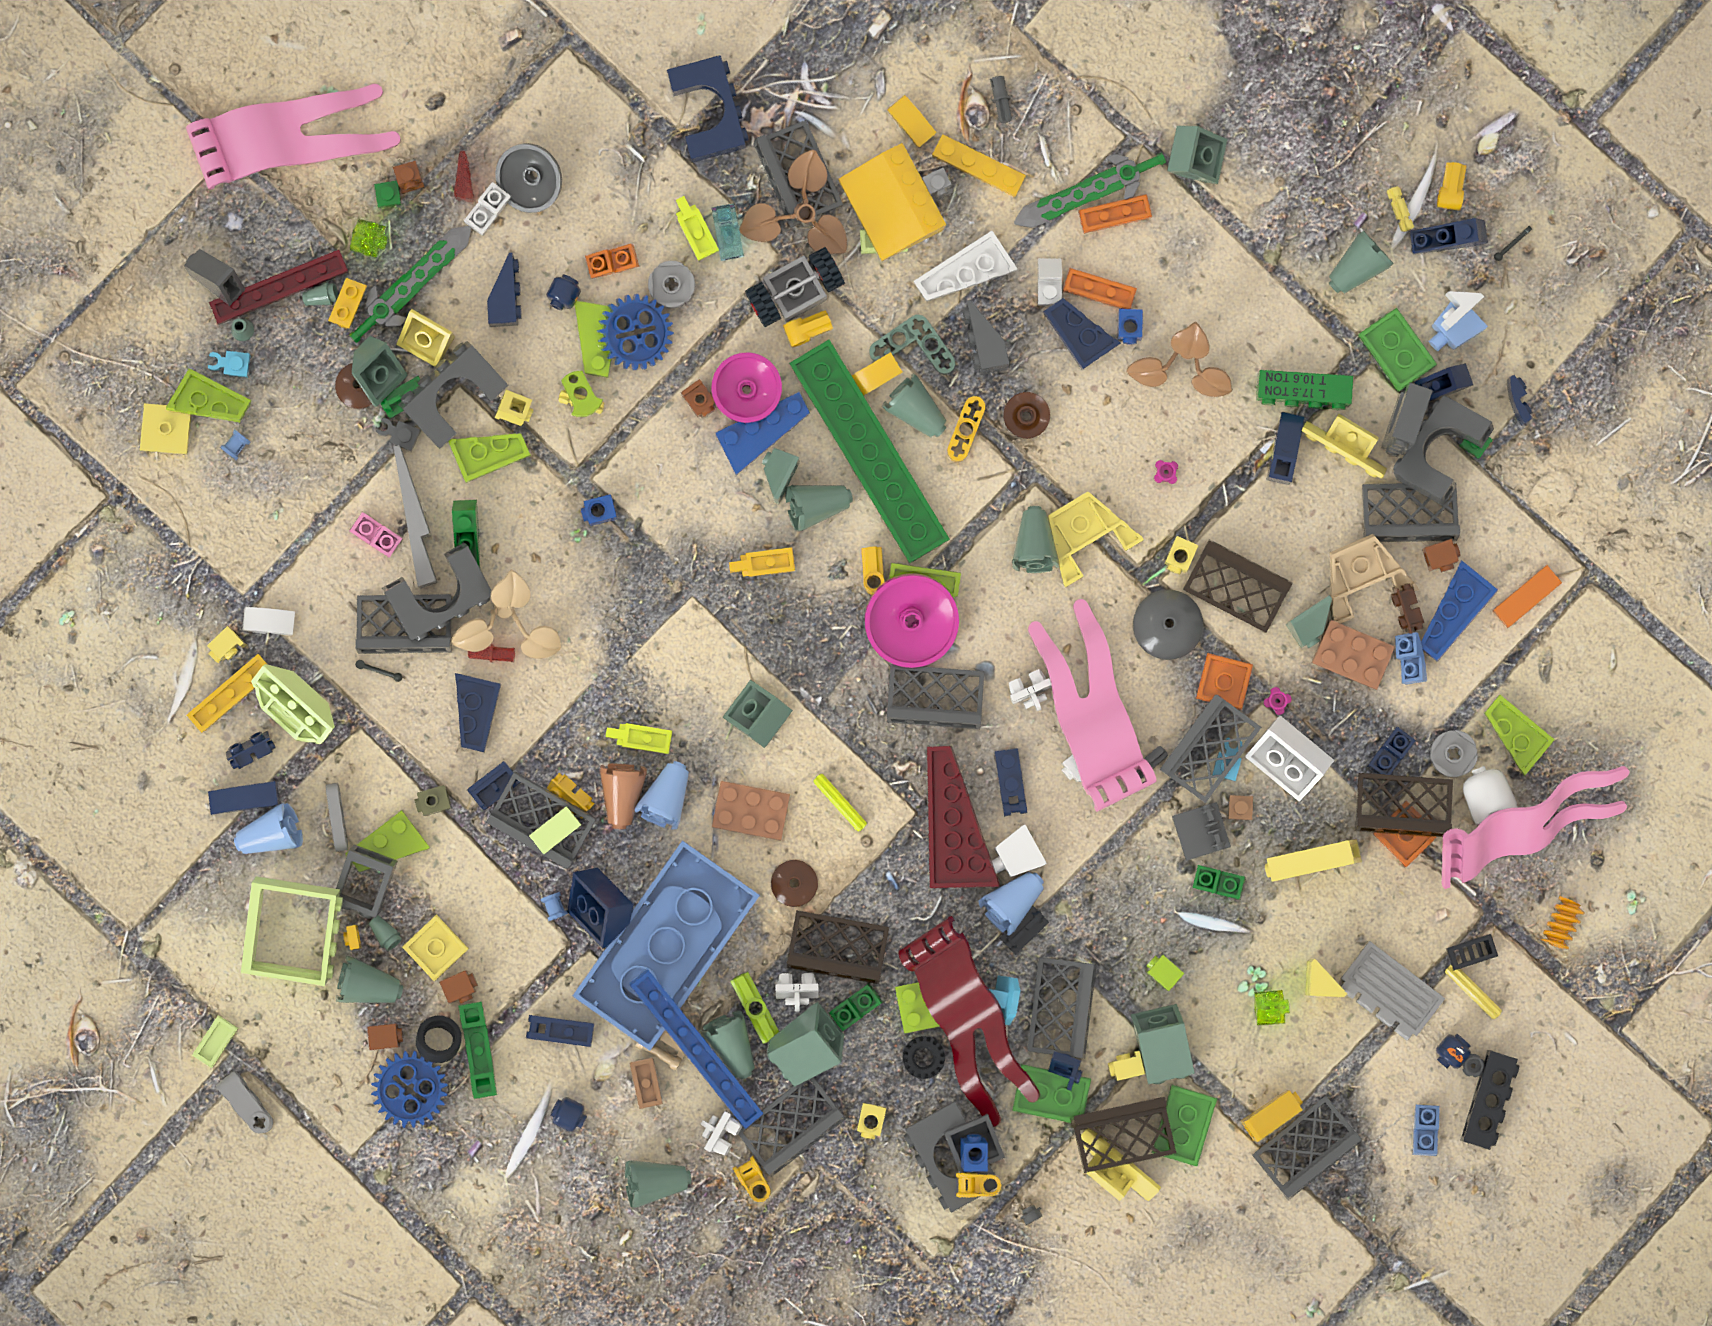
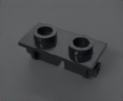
M1032 906L1017 929L1010 936L1007 935L1008 931H1006L999 939L1016 955L1049 921L1039 910Z

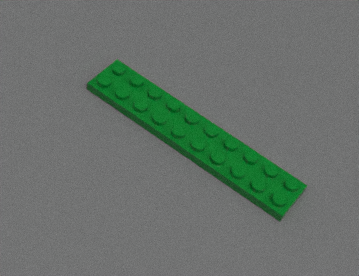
M830 339L790 362L789 365L909 564L949 541L948 535Z

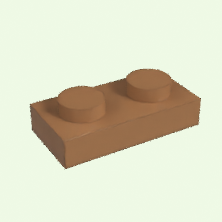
M653 1058L630 1062L639 1109L663 1104Z

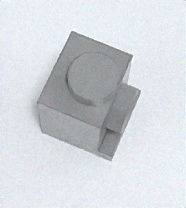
M944 168L922 177L934 202L953 193L951 182Z

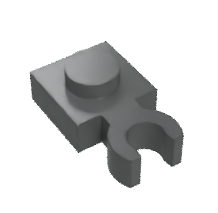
M382 418L381 421L388 424V428L386 431L377 429L376 432L383 437L392 436L389 441L396 446L400 445L401 448L412 452L421 430L401 421H398L397 425L393 426L389 419Z

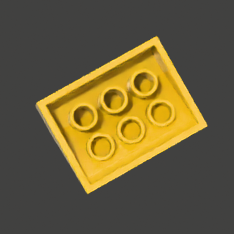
M903 143L879 154L838 179L881 261L942 232L946 226L942 215Z

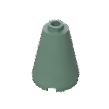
M1363 230L1357 235L1329 275L1331 279L1329 285L1337 293L1342 291L1345 294L1391 268L1394 263Z
M914 373L911 374V380L907 377L889 395L892 398L889 404L885 401L882 405L887 412L929 437L934 435L938 437L946 429L944 425L946 419L918 376Z
M844 485L787 486L785 490L786 503L790 502L791 509L787 510L793 528L798 531H803L848 509L850 503L853 502L850 489H846Z
M1030 506L1022 514L1012 559V568L1016 571H1020V567L1026 568V573L1053 571L1052 566L1059 567V559L1046 511L1042 510L1040 506Z
M346 956L345 959L348 964L343 963L337 985V989H341V996L336 995V1002L395 1003L396 998H401L403 985H400L399 979L354 957Z
M741 1011L732 1012L733 1017L729 1018L726 1015H722L703 1026L704 1030H699V1033L732 1075L742 1080L753 1074L752 1070L755 1068L744 1015Z
M634 1160L626 1161L625 1178H628L626 1192L632 1208H638L687 1190L688 1185L691 1184L690 1170H686L685 1166Z

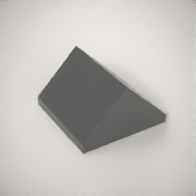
M988 1114L944 1132L949 1149L960 1173H966L961 1167V1138H967V1135L978 1134L986 1139L988 1143V1165L1005 1158ZM972 1148L968 1155L975 1157L979 1154L980 1149Z

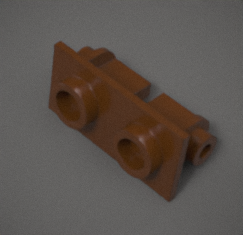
M1407 583L1401 585L1402 590L1400 591L1399 588L1392 587L1394 593L1391 594V599L1394 607L1399 609L1401 616H1398V622L1401 629H1405L1407 633L1411 634L1412 627H1414L1415 631L1423 629V623L1425 622L1420 607L1410 608V605L1416 604L1418 601L1414 587Z

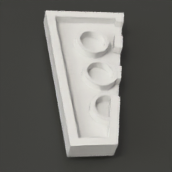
M990 231L914 280V284L927 302L1015 272L1018 269L994 232Z

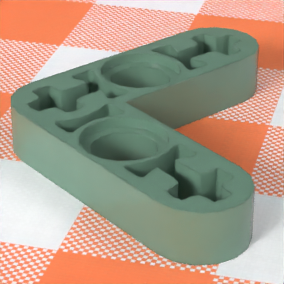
M922 315L910 317L875 341L869 349L870 358L875 362L881 358L879 355L874 356L876 352L875 347L878 346L880 349L887 345L884 342L886 339H888L890 346L895 350L891 352L890 348L886 349L884 356L890 352L894 356L916 341L939 374L948 375L955 368L954 357L929 321ZM915 320L917 322H924L922 329L925 333L928 330L931 332L925 335L921 341L918 338L922 336L921 332L918 329H912L914 326L913 321ZM895 333L904 334L906 338L904 344H894L892 341L893 335ZM927 339H935L938 342V348L934 351L927 350L925 348V341ZM943 349L944 353H941L942 358L945 361L948 359L951 361L949 369L945 367L940 368V359L936 357L933 360L931 356L938 354Z

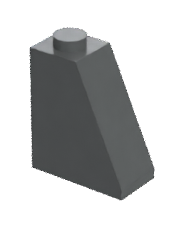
M198 249L195 254L190 255L184 265L192 278L229 306L245 290L232 267L201 249Z

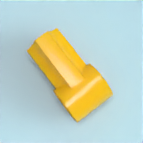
M1456 162L1446 163L1442 187H1440L1438 193L1437 207L1461 210L1464 197L1462 189L1466 165Z
M826 310L804 319L792 320L783 325L792 348L809 342L815 336L833 330Z
M876 546L861 548L863 585L866 592L873 595L877 588L873 589L867 585L870 578H878L881 582L880 586L884 583L882 547Z

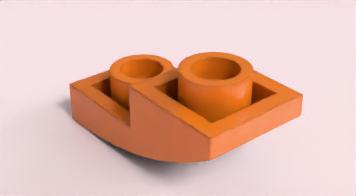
M627 244L611 250L606 249L585 256L591 279L639 267L634 244Z

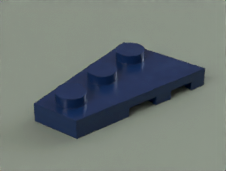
M1064 298L1043 311L1081 370L1121 344V342L1111 337L1103 328L1093 323Z
M455 673L461 747L485 753L501 684Z

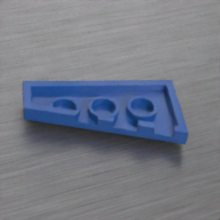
M800 392L779 401L774 411L766 418L752 423L736 422L715 434L735 474L738 475L746 466L757 459L759 455L776 443L778 439L807 417L810 412Z

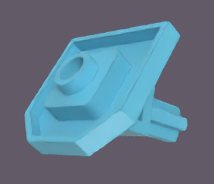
M998 975L995 990H989L993 993L1002 1009L1005 1025H1010L1017 1014L1020 997L1019 981L1017 978Z

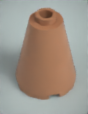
M617 763L608 764V768H605L604 765L600 766L607 820L609 824H612V828L626 829L627 825L632 824L635 807L638 804L647 775V768L640 766L639 771L634 770V765Z

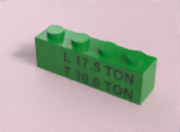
M1259 370L1257 375L1256 401H1261L1262 405L1269 406L1275 405L1276 402H1284L1287 407H1299V404H1308V408L1321 409L1322 405L1332 406L1331 409L1346 410V407H1350L1352 404L1353 376Z

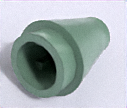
M329 282L302 293L305 306L333 305L339 296L335 283L330 284Z
M246 318L236 319L231 326L232 336L238 341L249 340L254 334L253 323ZM244 324L243 329L238 331L237 327Z
M379 915L369 922L368 925L371 927L381 948L390 951L401 942L400 932Z

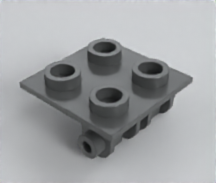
M1217 802L1172 816L1186 861L1231 847Z

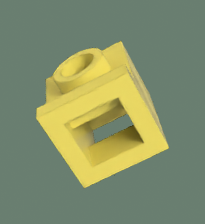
M505 390L495 418L498 420L501 418L522 427L524 421L529 422L533 412V409L530 408L532 399Z
M227 626L207 645L211 650L208 654L219 663L221 660H230L238 652L236 648L238 646L244 648L246 644Z
M1134 1051V1057H1130V1053L1116 1056L1117 1061L1108 1063L1110 1076H1115L1117 1081L1145 1074L1140 1051Z

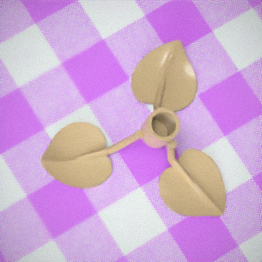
M512 569L492 589L491 600L494 609L491 610L489 624L487 625L483 619L470 620L463 624L451 639V643L461 649L471 652L482 651L490 646L493 641V633L490 629L493 628L495 616L497 615L503 619L512 616L523 636L527 638L521 643V650L528 657L535 659L547 658L557 653L561 648L558 633L549 626L536 627L530 632V635L525 631L513 607H524L529 602L531 593L526 581Z

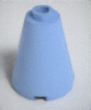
M674 761L673 764L668 763L638 802L635 812L641 811L643 819L665 828L666 824L672 825V830L678 829L689 776L686 766L677 761Z
M282 803L239 830L234 838V844L237 850L242 851L244 854L295 849L302 846L303 833L302 829L297 831L295 823L299 822L293 808L288 803Z
M1027 872L983 896L978 901L980 908L985 906L987 909L986 917L1001 932L1007 930V935L1010 936L1044 890L1042 885L1044 881L1037 873Z

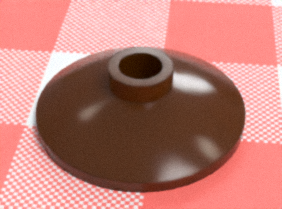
M353 363L348 364L337 375L335 381L336 394L341 402L350 408H367L372 403L361 387L358 389L354 388L353 384L356 379L352 375Z
M1018 393L1007 402L1004 408V423L1007 429L1019 438H1035L1042 434L1049 424V406L1041 396L1035 393ZM1025 412L1031 415V419L1028 421L1022 418V414Z
M800 860L783 862L775 869L771 878V889L774 896L779 902L790 907H799L807 904L813 899L818 888V879L815 871L810 865ZM797 879L799 881L798 887L792 888L790 881Z

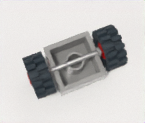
M826 247L809 255L815 270L814 272L805 256H802L763 277L764 284L759 282L745 290L754 312L764 327L781 319L778 309L785 322H788L825 302L827 295L820 285L819 279L828 293L845 284L837 264Z

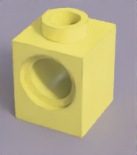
M1177 536L1164 563L1168 565L1167 569L1179 575L1181 572L1186 573L1198 545ZM1176 551H1183L1187 556L1186 561L1183 563L1177 562L1174 559V553Z
M863 1103L857 1131L861 1132V1137L875 1139V1135H881L886 1107ZM874 1115L877 1117L878 1124L875 1128H867L865 1126L864 1119L866 1116Z

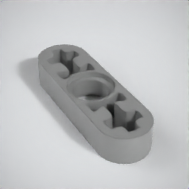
M326 784L336 852L348 850V839L339 784Z

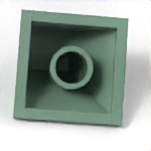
M369 336L354 351L352 375L373 406L377 407L408 375L384 341Z
M776 448L773 449L772 453L769 451L766 453L762 464L765 465L764 472L774 502L779 504L800 461L799 457Z
M1330 595L1286 624L1301 648L1305 645L1311 648L1320 642L1318 637L1324 632L1332 601Z

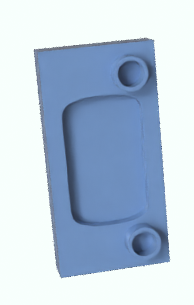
M682 840L633 909L630 924L604 950L573 994V997L651 1051L665 1029L631 988L629 983L648 969L680 1009L760 895Z

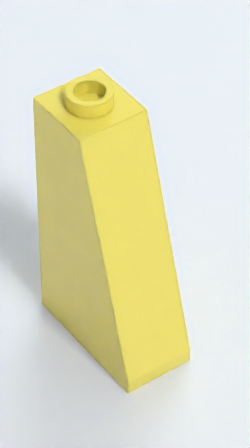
M1357 839L1267 858L1268 863L1265 864V871L1267 877H1271L1273 882L1362 862Z

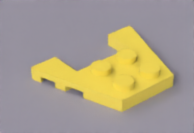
M1089 492L1084 493L1048 515L1065 588L1084 577L1071 556L1111 531L1114 532L1125 551L1144 540L1141 535L1131 529L1128 524L1118 518Z

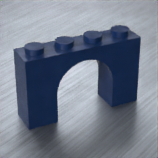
M721 55L667 69L673 96L695 90H709L717 94L725 106L724 116L716 127L685 136L692 163L745 149V142L749 141L746 128H741L739 119L743 117L740 106L734 105L733 97L737 95L734 84L728 83L726 75L730 74L727 60L722 61Z

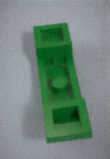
M482 1002L459 1005L473 1099L496 1096L495 1072Z

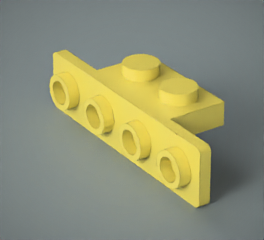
M1340 414L1337 415L1328 432L1308 421L1304 424L1301 431L1305 433L1304 435L1308 439L1321 442L1328 451L1341 454L1352 465L1356 466L1358 464L1372 477L1376 478L1378 476L1383 478L1387 468L1368 457L1379 439L1376 435Z
M1086 1129L1081 1134L1082 1140L1091 1145L1097 1135L1090 1129ZM1099 1136L1093 1147L1105 1154L1110 1144ZM1112 1147L1107 1155L1114 1161H1120L1123 1157L1114 1147ZM1091 1150L1090 1153L1093 1155V1158L1088 1163V1167L1097 1166L1102 1159L1101 1156ZM1105 1159L1102 1164H1106V1163H1110V1162ZM1133 1163L1087 1173L1119 1201L1131 1187L1147 1201H1150L1161 1189L1153 1179L1148 1177Z

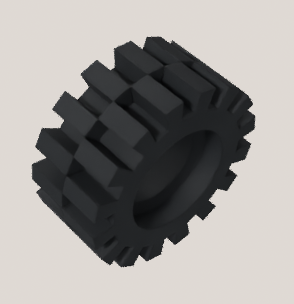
M919 1036L912 1039L906 1045L903 1051V1064L906 1070L916 1078H932L943 1068L945 1052L937 1040L928 1036ZM927 1048L932 1052L933 1061L929 1066L921 1067L915 1062L914 1056L919 1049Z

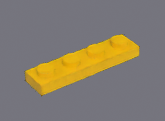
M942 134L932 154V157L1013 197H1016L1026 175Z
M257 654L187 714V717L201 733H204L255 689L251 681L261 667L267 664L265 660Z

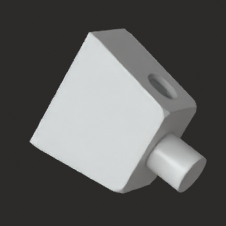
M1026 825L1021 826L994 848L999 856L992 860L996 874L1006 869L1009 876L1012 877L1047 864Z

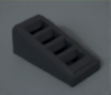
M1491 934L1446 948L1453 971L1498 957ZM1484 941L1488 954H1483L1480 942ZM1473 944L1476 945L1479 954V957L1475 958L1471 946ZM1464 947H1467L1471 960H1466L1463 951ZM1455 950L1459 951L1462 963L1458 964L1454 953Z

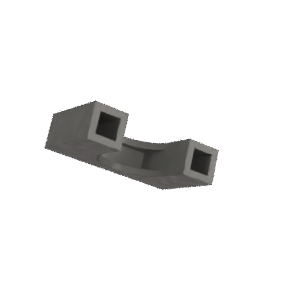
M468 341L458 344L453 349V354L447 360H441L436 365V370L430 376L425 375L418 382L419 386L413 391L406 392L398 404L439 449L457 434L439 414L436 407L437 392L446 381L457 377L467 378L491 401L508 386Z
M1409 383L1405 393L1401 392L1398 395L1381 448L1386 449L1385 453L1399 457V454L1404 455L1415 444L1433 390Z
M1443 395L1440 401L1437 400L1431 409L1432 414L1428 420L1425 419L1421 424L1415 444L1406 452L1403 458H1399L1393 468L1396 480L1442 506L1450 498L1456 488V484L1452 478L1432 468L1426 462V451L1431 442L1442 435L1454 434L1482 448L1494 430L1492 421Z
M465 543L444 553L457 579L455 596L447 605L436 609L420 605L403 577L382 587L385 596L411 641L423 639L428 635V631L433 628H443L449 623L448 620L457 616V618H460L469 613L471 607L475 605L482 606L490 601L492 590Z
M955 1101L905 1128L907 1133L903 1135L909 1147L915 1146L919 1153L915 1158L921 1169L926 1166L930 1173L926 1178L932 1189L938 1188L942 1196L938 1197V1200L943 1209L949 1208L951 1213L981 1197H956L958 1178L943 1174L937 1168L934 1161L935 1145L944 1135V1132L966 1123ZM990 1164L988 1165V1171H974V1172H972V1173H978V1174H994V1175H995V1173H994L993 1169L991 1168ZM991 1178L984 1182V1188L989 1192L998 1186L996 1180ZM966 1179V1190H968V1180H967V1179Z

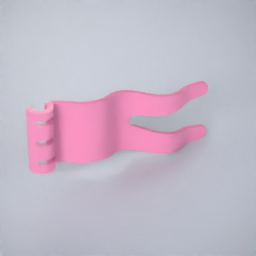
M378 84L293 101L249 105L234 109L212 119H201L186 126L209 190L214 189L218 184L230 183L253 173L274 167L311 164L341 157L384 151L399 145L401 140L399 134L395 131L381 134H330L305 136L300 131V127L304 124L333 113L365 105L380 98L383 90ZM207 128L208 130L206 133L195 135V132L200 129ZM212 148L216 151L205 156L202 154L203 151ZM222 168L223 172L210 176L209 172Z
M1078 599L1075 601L1073 609L1087 653L1089 695L1086 698L1078 696L1067 662L1041 623L1037 621L1032 622L1028 627V633L1048 670L1060 727L1073 754L1082 785L1087 795H1090L1093 799L1094 808L1098 812L1156 783V776L1148 761L1143 759L1132 723L1119 697L1113 674L1111 654L1103 630L1088 603L1083 599ZM1139 769L1142 771L1145 777L1144 782L1141 781L1137 773V770ZM1121 779L1126 787L1125 792L1122 791L1117 780ZM1101 788L1103 789L1107 797V801L1105 802L1103 801V798L1098 791Z
M1622 766L1609 771L1576 773L1563 780L1550 797L1538 805L1527 808H1507L1497 811L1486 817L1470 834L1461 829L1448 830L1443 835L1441 883L1443 888H1450V878L1452 877L1459 878L1462 883L1472 880L1489 862L1508 855H1527L1544 849L1563 827L1573 821L1580 819H1604L1623 813L1627 808L1624 801L1605 805L1576 804L1561 810L1548 825L1543 827L1567 797L1582 789L1605 787L1621 781L1629 775L1628 768Z

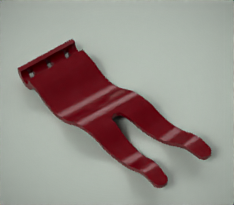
M950 916L901 948L898 955L903 966L907 970L915 972L923 1000L930 1014L945 1032L950 1042L955 1074L963 1093L982 1116L988 1114L992 1126L996 1127L1000 1124L1001 1117L991 1096L983 1086L978 1073L975 1029L980 1028L983 1030L989 1054L995 1065L1021 1091L1029 1102H1036L1040 1097V1091L1030 1076L1015 1060L1009 1047L1002 1009L976 969L968 940L963 932L959 934L955 931L952 922L955 920ZM942 929L944 930L946 936H947L950 940H947V939L943 936V934H942ZM926 940H927L928 944L930 945V947H931L934 951H931V950L927 947L926 942H925ZM910 950H911V953H912V955L914 956V958L917 960V962H915V961L911 958V956H910V954H909V951H910Z

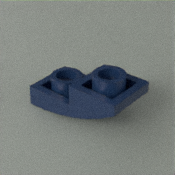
M1512 375L1507 379L1508 396L1513 412L1521 426H1523L1532 419L1530 415L1532 410L1526 402L1522 403L1520 400L1527 394L1525 391L1527 387L1520 377L1516 378L1515 375Z
M1396 727L1367 767L1376 774L1391 775L1416 740L1399 727Z

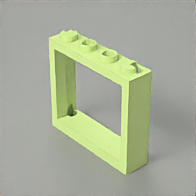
M256 876L251 885L241 973L325 986L327 981L333 978L334 973L331 957H335L337 943L333 941L334 934H338L340 920H336L337 911H341L343 898L339 897L340 889ZM264 889L330 899L321 971L255 961Z

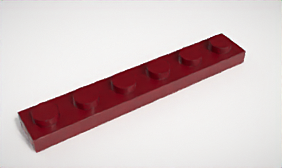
M336 250L245 287V290L230 306L220 298L210 301L209 304L217 324L220 325L346 274L349 271L340 250Z

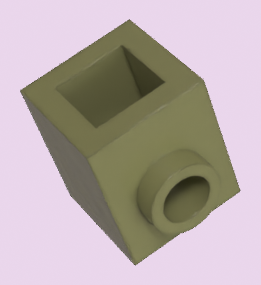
M445 785L417 793L418 798L415 799L418 813H423V816L453 809Z

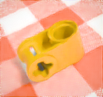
M753 1156L743 1165L733 1167L737 1178L742 1186L745 1187L752 1200L764 1202L770 1197L771 1188ZM753 1168L751 1171L747 1172L746 1174H743L748 1169ZM759 1184L763 1185L767 1190L763 1198H757L753 1193L755 1186Z
M956 1173V1177H958L956 1197L995 1196L1001 1189V1180L994 1174ZM989 1178L996 1180L998 1185L997 1189L993 1192H989L984 1188V1182ZM966 1179L968 1180V1190H966Z

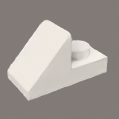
M1038 258V305L1052 306L1062 299L1061 259Z
M1447 292L1445 296L1457 309L1455 310L1453 307L1442 316L1445 320L1440 325L1448 331L1479 303L1484 296L1481 293Z

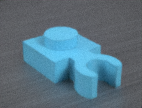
M226 351V357H222L216 352L209 353L210 357L218 359V363L214 366L208 365V369L218 371L224 368V375L248 378L250 353Z
M1229 742L1224 743L1225 757L1234 756L1239 751L1238 744L1235 749H1232L1229 746ZM1218 752L1217 758L1223 757L1222 753ZM1233 758L1226 759L1227 766ZM1242 758L1236 761L1224 779L1236 781ZM1223 760L1216 761L1212 775L1222 774L1224 771Z

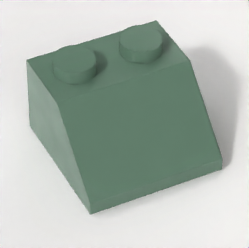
M1177 126L1167 171L1184 178L1218 184L1227 139L1199 126Z
M750 680L724 714L723 718L765 748L793 710L777 697Z

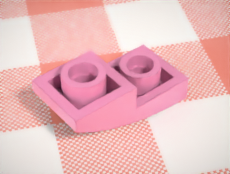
M364 512L360 513L349 532L389 558L402 540L400 536Z

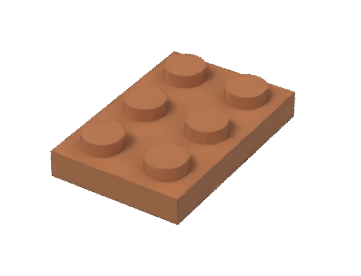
M1329 620L1311 663L1377 690L1395 646Z
M721 781L712 827L781 841L790 794Z

